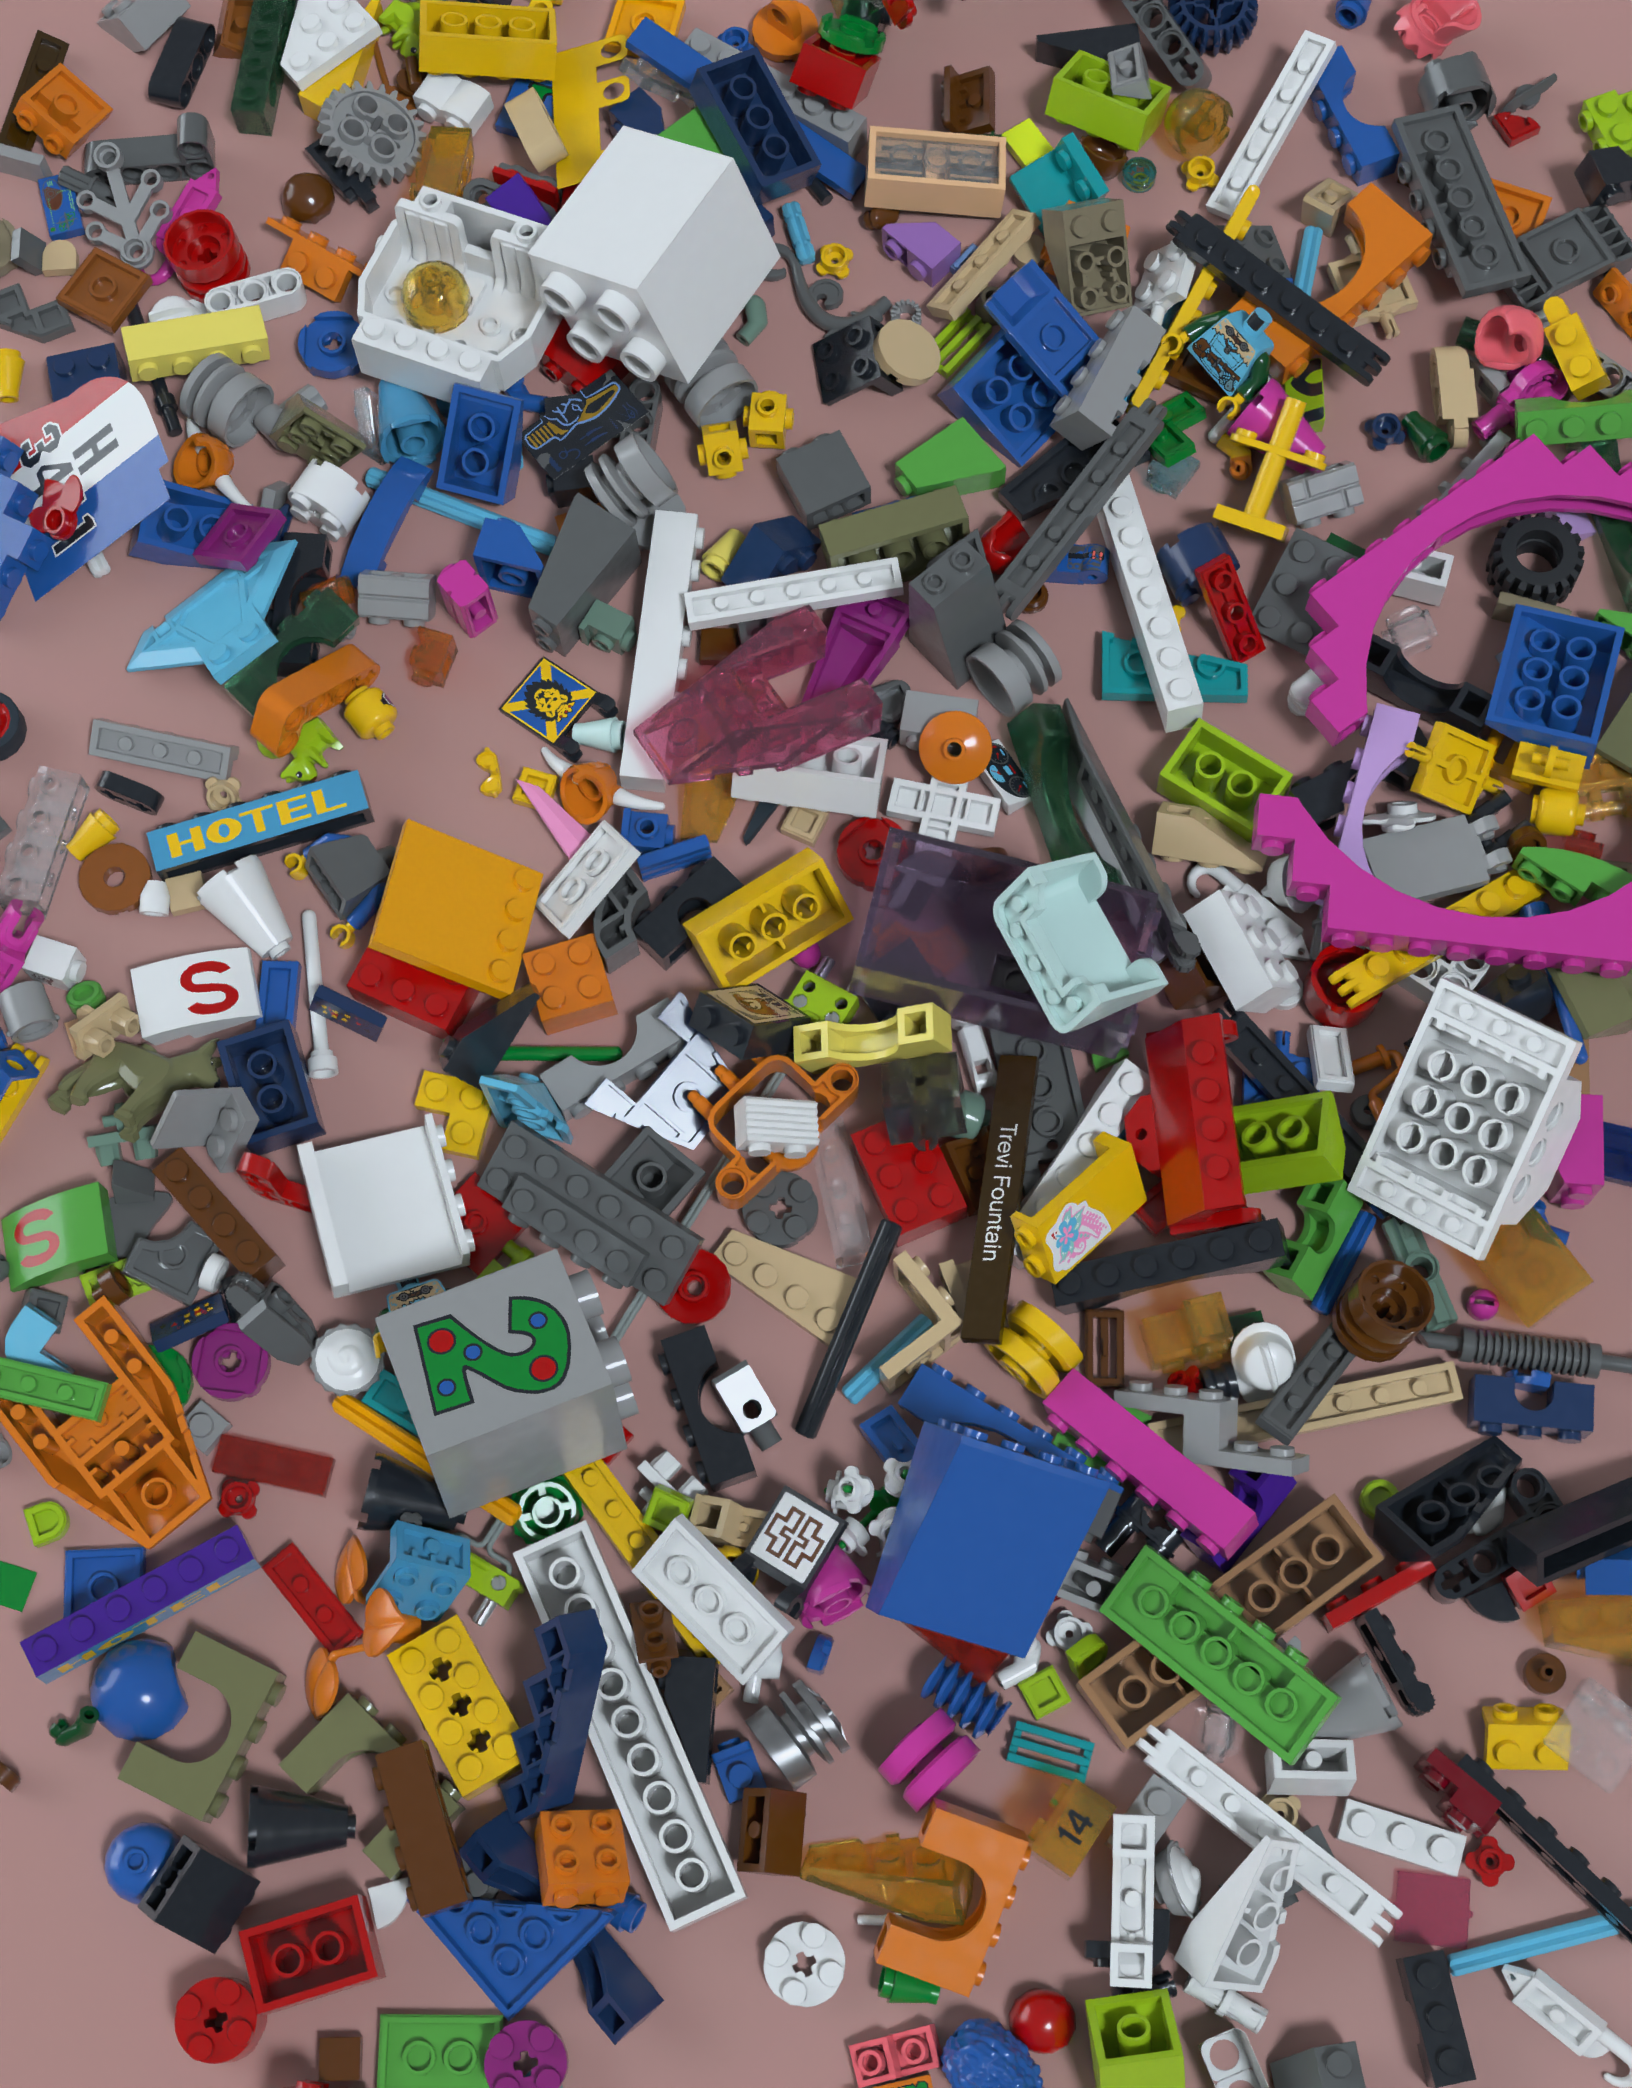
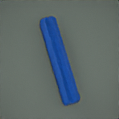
M1360 1210L1310 1304L1311 1309L1325 1316L1330 1314L1377 1221V1218L1371 1213Z

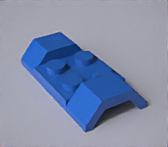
M1031 259L986 300L983 307L1005 331L1004 336L1048 388H1053L1062 398L1064 395L1068 396L1073 388L1070 382L1075 373L1082 366L1086 367L1091 359L1088 353L1099 337L1037 263Z

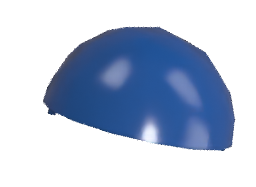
M147 1638L126 1641L109 1651L96 1667L90 1687L92 1706L99 1712V1723L114 1736L133 1742L156 1739L174 1729L187 1713L189 1705L185 1691L178 1678L175 1664L177 1661L173 1647L170 1644Z

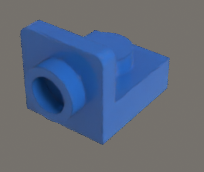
M736 1737L717 1745L719 1752L711 1756L716 1765L729 1804L743 1800L744 1788H767L749 1740L742 1743L740 1737Z

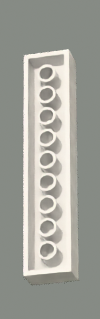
M584 1520L514 1552V1558L542 1624L559 1615L594 1608L596 1610L608 1648L588 1735L670 1932L675 1933L748 1899L749 1897L703 1789L697 1781L657 1681L647 1670L646 1663H638L631 1620L588 1522Z

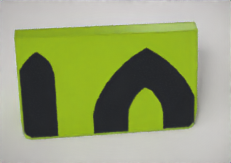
M1314 358L1309 360L1307 368L1297 378L1291 377L1284 383V391L1289 397L1307 403L1304 410V418L1315 432H1322L1325 422L1322 358Z

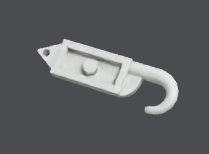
M1197 864L1190 870L1187 876V887L1194 898L1201 896L1196 888V881L1199 876L1205 874L1213 876L1224 885L1222 890L1253 896L1263 910L1261 918L1266 927L1271 928L1280 940L1281 946L1279 950L1282 956L1305 962L1309 961V953L1302 937L1304 929L1248 883H1243L1224 866L1205 868ZM1298 951H1302L1304 954L1300 955Z
M1504 1964L1501 1971L1514 1995L1511 2002L1580 2057L1583 2055L1587 2058H1597L1603 2056L1608 2051L1614 2053L1628 2065L1630 2072L1625 2077H1617L1610 2073H1605L1603 2075L1605 2081L1620 2088L1632 2087V2046L1610 2030L1605 2020L1540 1968L1534 1972Z

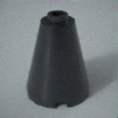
M376 1452L374 1460L381 1461L380 1469H371L361 1509L362 1513L368 1514L366 1523L359 1521L357 1529L364 1531H390L396 1520L400 1521L401 1515L405 1512L419 1513L422 1517V1527L438 1531H454L456 1523L464 1524L467 1512L449 1518L434 1477L389 1455Z
M250 1785L247 1868H259L347 1847V1839H355L356 1814H348V1805L267 1786Z

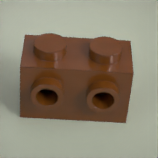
M744 1788L737 1872L800 1877L807 1793L775 1788Z

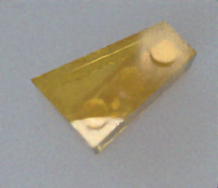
M431 126L428 140L422 141V161H417L416 183L410 184L409 199L415 201L423 185L463 198L464 188L472 178L475 158L472 129Z
M1601 1595L1549 1600L1538 1607L1544 1647L1590 1658L1621 1663V1665L1632 1667V1595Z

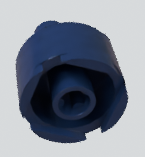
M1202 523L1184 530L1177 535L1180 540L1171 548L1166 543L1156 555L1161 573L1181 606H1188L1203 596L1194 573L1196 568L1223 553L1230 555L1236 571L1240 568L1239 560L1217 525L1214 528L1212 523Z

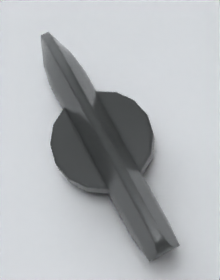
M1553 73L1535 85L1524 84L1520 86L1515 93V97L1503 107L1500 113H1514L1517 108L1523 110L1534 108L1539 103L1541 94L1557 81V75Z

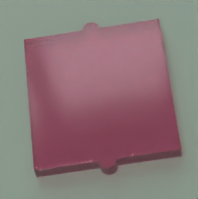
M1398 1871L1396 1901L1392 1904L1399 1908L1403 1915L1399 1920L1395 1919L1393 1941L1467 1949L1469 1919L1473 1917V1912L1469 1910L1471 1879Z

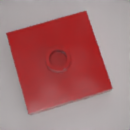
M474 1172L455 1194L461 1193L466 1216L460 1218L464 1230L471 1229L475 1243V1251L470 1252V1265L466 1267L479 1276L493 1259L497 1261L504 1254L502 1249L510 1240L515 1241L526 1228L513 1224L508 1219L510 1212L502 1208L503 1202L477 1186L481 1177Z

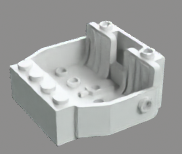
M423 185L415 201L405 198L399 199L395 206L396 219L391 221L385 234L380 235L377 239L375 251L358 280L357 316L360 325L351 340L361 373L449 403L451 402L455 382L495 393H500L501 390L506 391L537 367L563 318L562 314L552 309L542 299L539 288L544 281L527 254L548 226Z

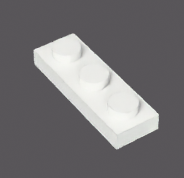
M1346 1799L1335 1839L1455 1878L1458 1876L1467 1836L1358 1801Z

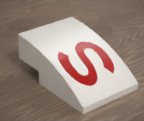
M248 947L189 954L130 969L141 1035L144 1040L155 1046L187 1035L199 1038L263 1017L251 951Z

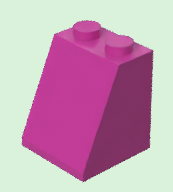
M1581 1094L1579 1123L1552 1182L1545 1192L1549 1203H1559L1561 1208L1571 1210L1584 1208L1604 1186L1603 1095Z

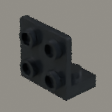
M870 315L813 344L823 403L828 406L871 385L880 388L891 396L904 391L903 385L896 381L898 378L891 373L887 375L875 359L873 343L884 325Z

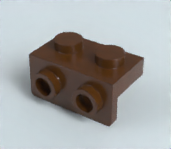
M952 65L945 66L944 80L941 82V91L944 97V109L941 110V120L944 128L952 133L986 134L995 131V72L990 65L963 74H958Z
M990 1125L984 1126L974 1139L961 1138L944 1143L940 1147L966 1202L969 1217L978 1215Z

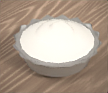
M340 1323L336 1328H327L324 1335L316 1339L315 1348L310 1352L312 1361L309 1367L314 1372L315 1381L322 1384L325 1391L334 1392L339 1397L343 1395L356 1396L360 1392L369 1391L371 1385L379 1381L380 1372L385 1368L383 1362L385 1352L380 1354L381 1358L376 1359L373 1334L370 1328H361L357 1323L349 1326Z
M1170 1840L1167 1847L1155 1857L1154 1896L1160 1904H1166L1173 1915L1189 1916L1193 1919L1200 1912L1199 1907L1202 1904L1200 1900L1201 1874L1199 1869L1193 1866L1191 1860L1185 1855L1184 1848L1179 1847L1178 1841Z

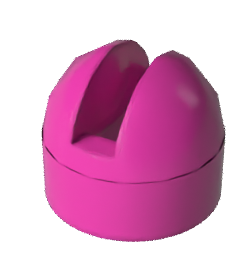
M818 943L792 957L793 961L803 968L814 967L821 957Z
M1478 1289L1468 1297L1466 1309L1473 1319L1482 1322L1488 1321L1497 1313L1499 1300L1493 1291ZM1475 1299L1492 1301L1493 1306L1474 1304Z

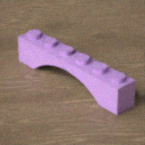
M1380 703L1376 704L1373 715H1366L1362 724L1360 736L1366 737L1364 748H1356L1351 769L1358 770L1355 782H1347L1342 802L1349 804L1346 816L1339 814L1333 836L1340 837L1338 848L1361 869L1371 875L1373 874L1368 866L1363 848L1362 824L1365 806L1379 783L1391 771L1407 761L1408 757L1405 755V749L1411 751L1406 746L1414 741L1420 718L1419 713ZM1318 899L1315 904L1322 905L1319 918L1322 919L1324 900Z

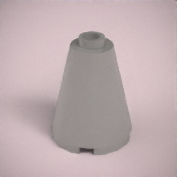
M1366 1652L1357 1655L1324 1682L1339 1694L1342 1700L1313 1739L1352 1740L1393 1731L1403 1726L1402 1721L1397 1716L1396 1707L1379 1674H1375L1371 1666L1372 1661Z

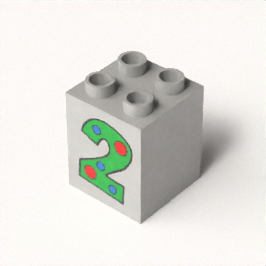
M557 1249L375 1318L449 1518L627 1449L621 1420L639 1414V1410L629 1384L632 1381L626 1359L616 1336H608L601 1315L604 1314L603 1307L589 1271L585 1269L568 1276Z

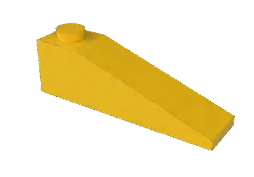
M371 0L365 7V10L382 28L383 24L378 21L379 16L383 13L381 1ZM380 36L304 91L300 90L298 97L305 115L318 121L317 117L325 99L329 98L333 89L339 91L343 83L351 88L354 81L357 80L363 88L374 55V46L376 41H379Z

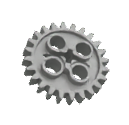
M357 80L354 81L351 88L343 83L339 91L333 89L329 98L325 99L317 117V120L320 121L317 132L323 134L319 143L320 145L329 146L325 155L327 157L337 156L338 160L335 166L341 167L345 164L348 167V176L352 175L355 171L358 172L360 182H363L366 176H370L373 185H377L380 178H383L384 182L390 185L393 178L402 182L405 175L411 176L415 168H418L427 148L424 144L427 133L421 131L425 123L424 121L414 120L418 110H408L406 108L409 102L408 99L398 101L396 99L398 91L394 90L390 95L385 93L384 84H381L379 89L376 90L373 88L371 81L367 82L365 88H362Z

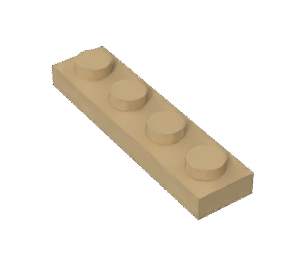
M1012 209L926 305L932 316L955 321L963 315L967 306L979 293L987 288L991 279L1001 268L1009 263L1010 258L1022 244L1031 238V234L1041 224L1037 215L1033 212Z

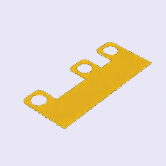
M620 34L558 52L556 55L555 81H552L554 125L569 156L556 163L558 189L581 183L605 151L601 150L599 108L623 102L630 96V82L627 76H619L597 83L596 71L598 66L626 57L628 51L625 47L627 41L625 35ZM619 42L621 50L616 56L605 58L601 55V50L606 44ZM621 83L624 86V91L619 97L615 99H606L604 97V90L610 84Z

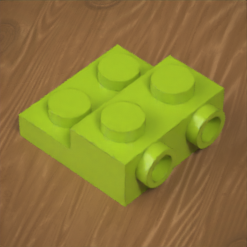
M1612 90L1584 100L1578 114V122L1581 130L1585 133L1587 132L1593 143V150L1619 146L1627 155L1632 157V91L1618 95L1616 90Z

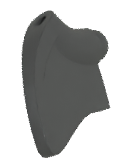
M155 1191L154 1201L116 1204L114 1197L109 1198L118 1258L126 1259L137 1238H149L156 1224L173 1203V1198L169 1193ZM109 1264L97 1266V1267H94V1268L99 1269V1268L104 1267V1266H107V1265H109Z

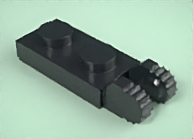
M1377 1607L1357 1618L1355 1622L1357 1628L1393 1692L1398 1697L1401 1705L1406 1708L1405 1711L1408 1712V1715L1411 1714L1412 1717H1419L1434 1709L1433 1706L1436 1705L1434 1703L1436 1699L1431 1694L1432 1690L1428 1684L1417 1681L1414 1674L1416 1672L1415 1664L1411 1656L1405 1650L1401 1651L1393 1637L1396 1635L1390 1619L1385 1614L1381 1615Z

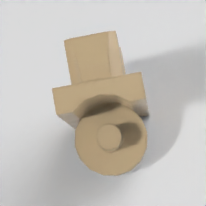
M120 992L96 1009L89 1005H83L78 1008L76 1015L79 1022L69 1028L70 1034L77 1045L76 1055L84 1061L93 1054L102 1058L106 1057L113 1051L115 1047L114 1039L120 1034L131 1038L141 1031L138 1015L130 1010L127 996Z

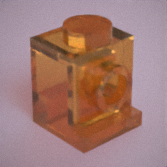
M419 626L417 633L421 642L413 647L409 659V664L413 669L411 679L423 687L434 685L444 688L458 653L454 637L450 634Z

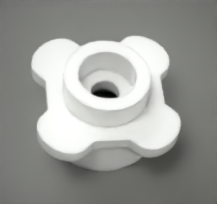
M1063 1610L1058 1613V1622L1053 1630H1049L1046 1633V1642L1050 1646H1058L1067 1651L1083 1637L1093 1634V1628L1088 1622L1082 1623L1079 1619L1073 1617L1072 1612ZM1066 1631H1072L1073 1637L1067 1638L1065 1635Z

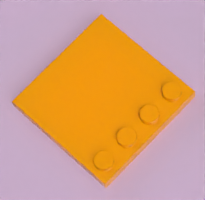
M407 819L402 827L368 948L502 1000L514 991L543 873Z

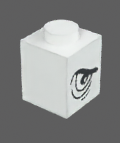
M39 935L34 939L25 963L22 966V969L32 980L65 991H70L76 983L82 981L87 968L86 958L77 947Z

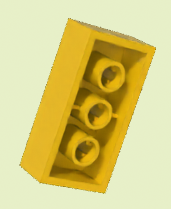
M420 0L419 72H427L432 75H442L444 73L461 74L469 78L491 76L501 80L521 78L534 82L555 81L557 31L554 8Z
M807 847L682 925L715 985L719 988H727L752 983L854 920V917L823 858Z
M457 1614L387 1655L464 1799L470 1801L522 1770L511 1733L520 1729L521 1726L466 1625ZM445 1664L448 1667L452 1664V1668L448 1670L449 1678L443 1681L440 1677L435 1679L440 1665ZM460 1699H464L466 1702L471 1699L472 1703L467 1706L469 1712L467 1715L462 1716L459 1712L453 1714V1710L457 1708L456 1702ZM483 1734L486 1737L490 1734L491 1738L486 1741L488 1749L483 1752L478 1748L473 1750L477 1735Z

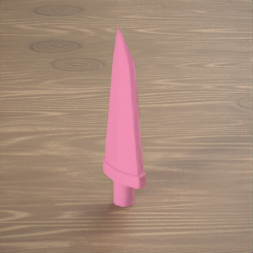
M517 780L570 860L591 834L542 788Z

